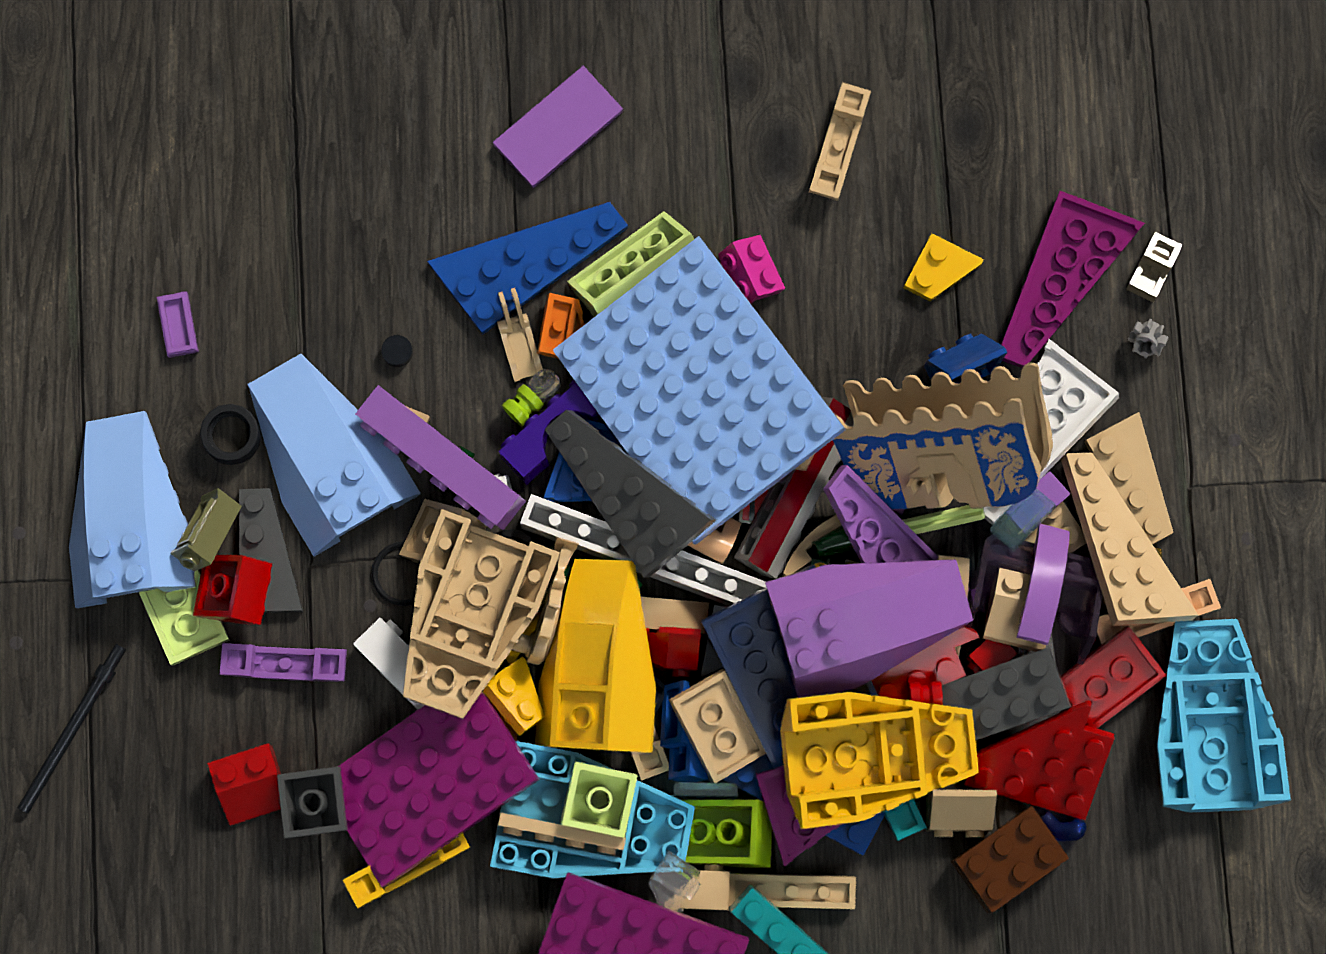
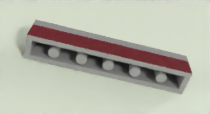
M822 397L832 412L842 418L845 425L854 426L851 410L834 398ZM833 440L815 453L806 471L794 469L770 488L734 559L762 576L777 579L778 575L787 565V558L792 548L799 542L801 531L806 521L813 515L815 504L820 494L824 491L823 488L829 482V477L834 467L841 461Z

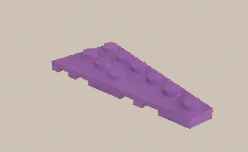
M848 465L840 466L823 490L861 563L937 560L938 556Z

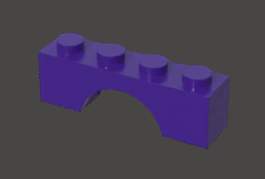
M574 379L569 385L570 388L563 395H555L548 402V408L540 415L535 414L530 417L524 424V429L515 436L513 434L509 436L501 445L502 449L499 451L502 460L526 485L549 466L546 457V443L549 435L545 428L565 410H572L583 419L598 422L602 418Z

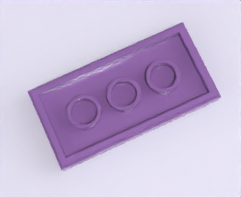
M582 66L493 142V146L534 189L623 113V108L594 76Z

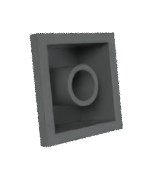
M340 766L277 775L284 838H297L348 830Z

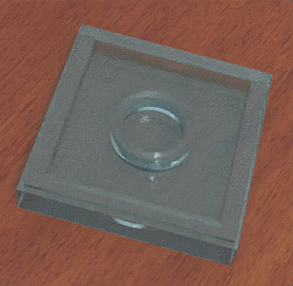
M675 782L672 786V796L675 798L735 799L738 796V785L736 783Z

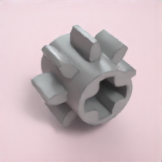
M1152 319L1143 324L1137 321L1128 337V341L1134 342L1132 352H1137L1146 359L1153 354L1160 356L1163 347L1166 346L1168 336L1162 335L1164 325H1159L1152 321Z

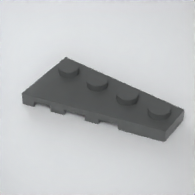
M270 488L239 489V504L242 506L239 511V555L272 563L271 580L267 589L264 613L303 612L272 490Z

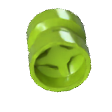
M522 384L516 390L514 399H507L501 407L519 426L524 427V424L529 419V415L533 412H539L544 407V403L529 387Z

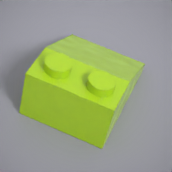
M681 800L695 806L685 864L754 868L771 867L772 828L763 801Z

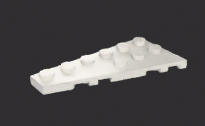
M1050 339L1047 342L1040 362L1037 363L1053 439L1050 460L1040 473V479L1119 399V393ZM1016 504L984 507V519L995 527Z

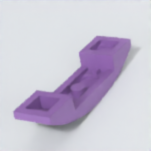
M1039 523L1026 600L1021 611L1016 638L1048 645L1064 579L1070 531Z
M222 643L220 675L274 680L345 681L347 650L262 647L249 644Z

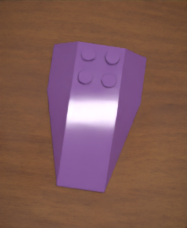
M956 559L843 565L828 564L765 582L772 610L776 615L792 670L791 676L798 698L835 694L860 687L973 621Z

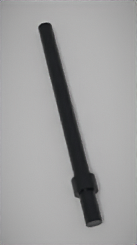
M115 644L104 664H99L94 672L95 679L17 808L27 814L30 812L106 683L110 684L116 674L114 670L124 655L125 648Z

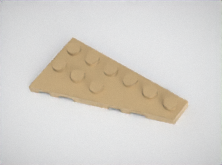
M1093 452L1066 453L1061 458L1062 466L1112 626L1192 621L1198 616L1197 612Z

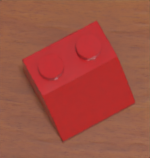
M216 555L211 565L202 568L193 616L237 624L261 625L262 616L265 611L267 589L271 580L272 563L244 555Z
M269 743L207 763L217 796L230 826L281 809L277 775L281 774L273 746Z

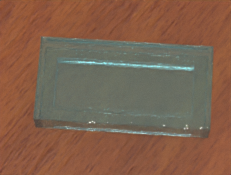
M1036 488L1025 500L1013 504L990 528V532L1012 551H1015L1056 508V504Z

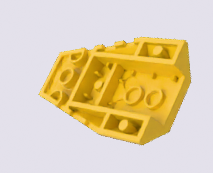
M853 692L787 699L780 729L786 791L801 829L864 821L882 811L891 810L898 807L899 804L914 798L917 799L927 795L928 792L944 788L979 773L972 709Z

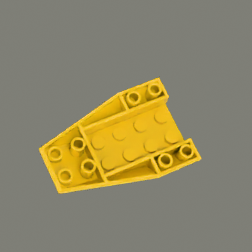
M574 560L562 600L553 641L539 680L538 697L545 717L536 724L535 745L652 753L656 685L636 567L633 561Z

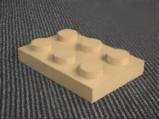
M725 669L717 671L669 699L712 783L715 784L766 754Z

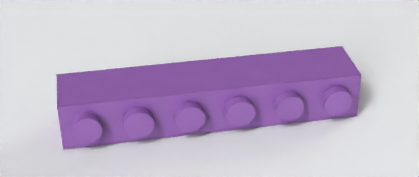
M379 385L355 413V415L363 420L359 426L373 437L377 432L385 437L386 440L383 442V445L396 455L400 451L404 452L409 456V459L406 461L407 464L420 474L424 469L433 475L429 481L443 492L447 488L451 489L456 493L453 500L467 511L471 506L480 512L477 519L490 529L496 525L504 530L526 502L520 495Z

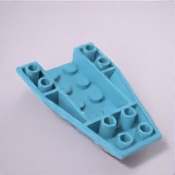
M515 741L540 780L501 806L500 813L562 825L560 820L574 763L580 762L608 769L612 768L577 752ZM637 780L625 833L624 850L616 849L615 855L596 852L598 845L585 843L584 849L566 846V839L554 837L553 843L534 839V832L523 830L522 836L503 833L504 826L498 825L490 867L549 878H565L568 872L578 876L684 870L695 806Z

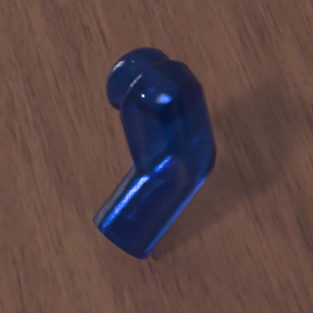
M1049 811L1041 818L1055 839L1060 842L1078 841L1083 838L1087 830L1086 823L1078 818L1072 822L1061 823Z

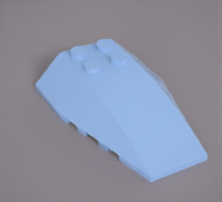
M302 354L295 356L248 384L282 504L314 557L340 542L339 537L389 507L392 506L395 510L421 494L399 456L383 445L386 438L378 432L373 437L359 426L363 420L355 415L358 409Z
M145 411L88 421L85 424L69 543L74 602L77 609L107 603L106 598L153 589L172 592L196 587L194 571L182 566L179 560L170 554L171 551L178 548L177 544L188 523L186 517L182 514L179 498L176 491L173 490L167 466L162 460L159 452L160 447Z

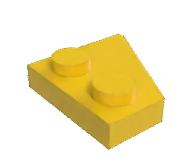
M932 233L906 281L904 289L931 302L974 269L979 268L984 259Z
M523 656L494 675L483 690L487 698L519 736L538 724L545 717L528 664Z

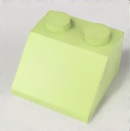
M575 762L566 792L560 823L569 827L625 838L638 775Z

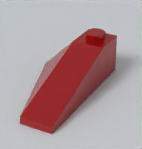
M659 626V629H656V633L650 632L649 628H646L652 666L663 671L672 672L671 677L690 678V673H697L701 629Z

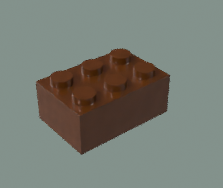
M1030 806L956 857L951 863L985 912L990 914L1068 860L1069 857L1033 806Z

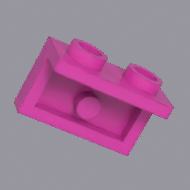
M761 235L734 241L718 254L721 265L751 304L758 299L779 294L785 289Z

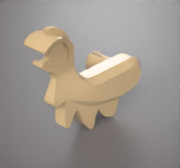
M556 537L554 550L560 552L536 628L530 636L522 634L512 651L525 654L527 663L540 665L547 658L561 611L562 592L566 583L564 572L570 558L579 545L577 542Z

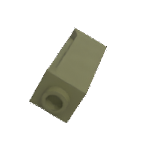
M219 488L202 495L201 502L177 544L178 548L171 551L170 554L176 557L182 566L194 572L211 565L242 506Z

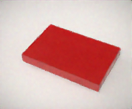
M1127 625L1060 677L1072 707L1086 700L1092 701V708L1086 725L1098 729L1167 675Z

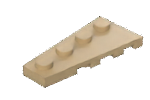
M1138 412L1087 439L1084 443L1089 452H1093L1152 545L1173 534L1140 413Z

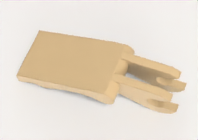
M512 288L511 294L518 316L510 318L503 291L498 292L505 320L498 321L497 325L514 382H517L526 377L544 374L539 355L537 354L527 314H522L516 289Z

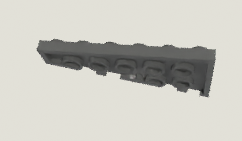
M565 410L545 428V431L643 578H650L716 521L710 514H706L696 507L695 503L689 498L683 497L671 488L669 483L636 458H632L622 451V448L615 442H611L601 435L599 430L574 411Z

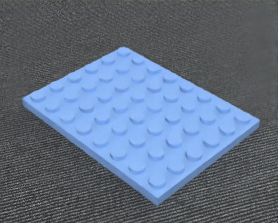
M699 236L553 349L556 356L628 455L636 458L669 483L671 488L683 497L689 498L695 503L696 507L716 519L711 526L692 541L695 545L846 430Z

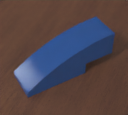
M683 680L664 685L660 746L670 749L668 780L689 784L708 780V775L669 702V699L690 688L689 682Z

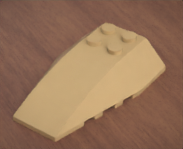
M441 509L419 565L403 697L464 719L538 613L560 552L534 542H530L529 546L475 527L472 525L471 519Z

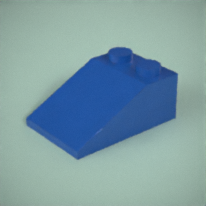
M982 333L975 337L972 334H968L955 342L957 346L947 351L945 347H941L928 355L930 359L926 361L924 368L930 379H932L935 373L944 372L949 375L953 383L959 384L961 383L963 372L968 369L977 371L981 378L990 375L993 369L1000 365L1007 351L1004 346Z

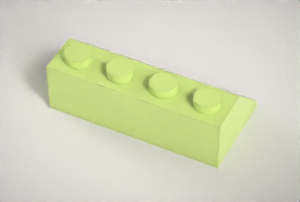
M664 211L567 282L588 311L595 317L692 242L694 237Z

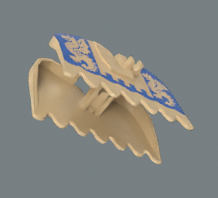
M1036 363L1024 365L1020 378L1012 377L1008 369L998 366L991 372L990 381H984L977 371L968 369L963 372L961 383L959 384L953 383L946 373L938 372L932 377L931 386L929 387L924 386L915 375H908L904 378L902 389L894 388L890 380L882 377L875 381L872 392L866 391L862 384L855 380L846 381L843 385L854 426L845 425L842 418L835 415L846 430L833 439V442L843 464L848 465L891 509H909L926 506L927 509L942 508L948 506L953 498L960 503H969L972 509L1016 504L1025 500L1035 491L1039 483L1040 473L1050 460L1053 448L1052 431L1042 392L1039 366Z

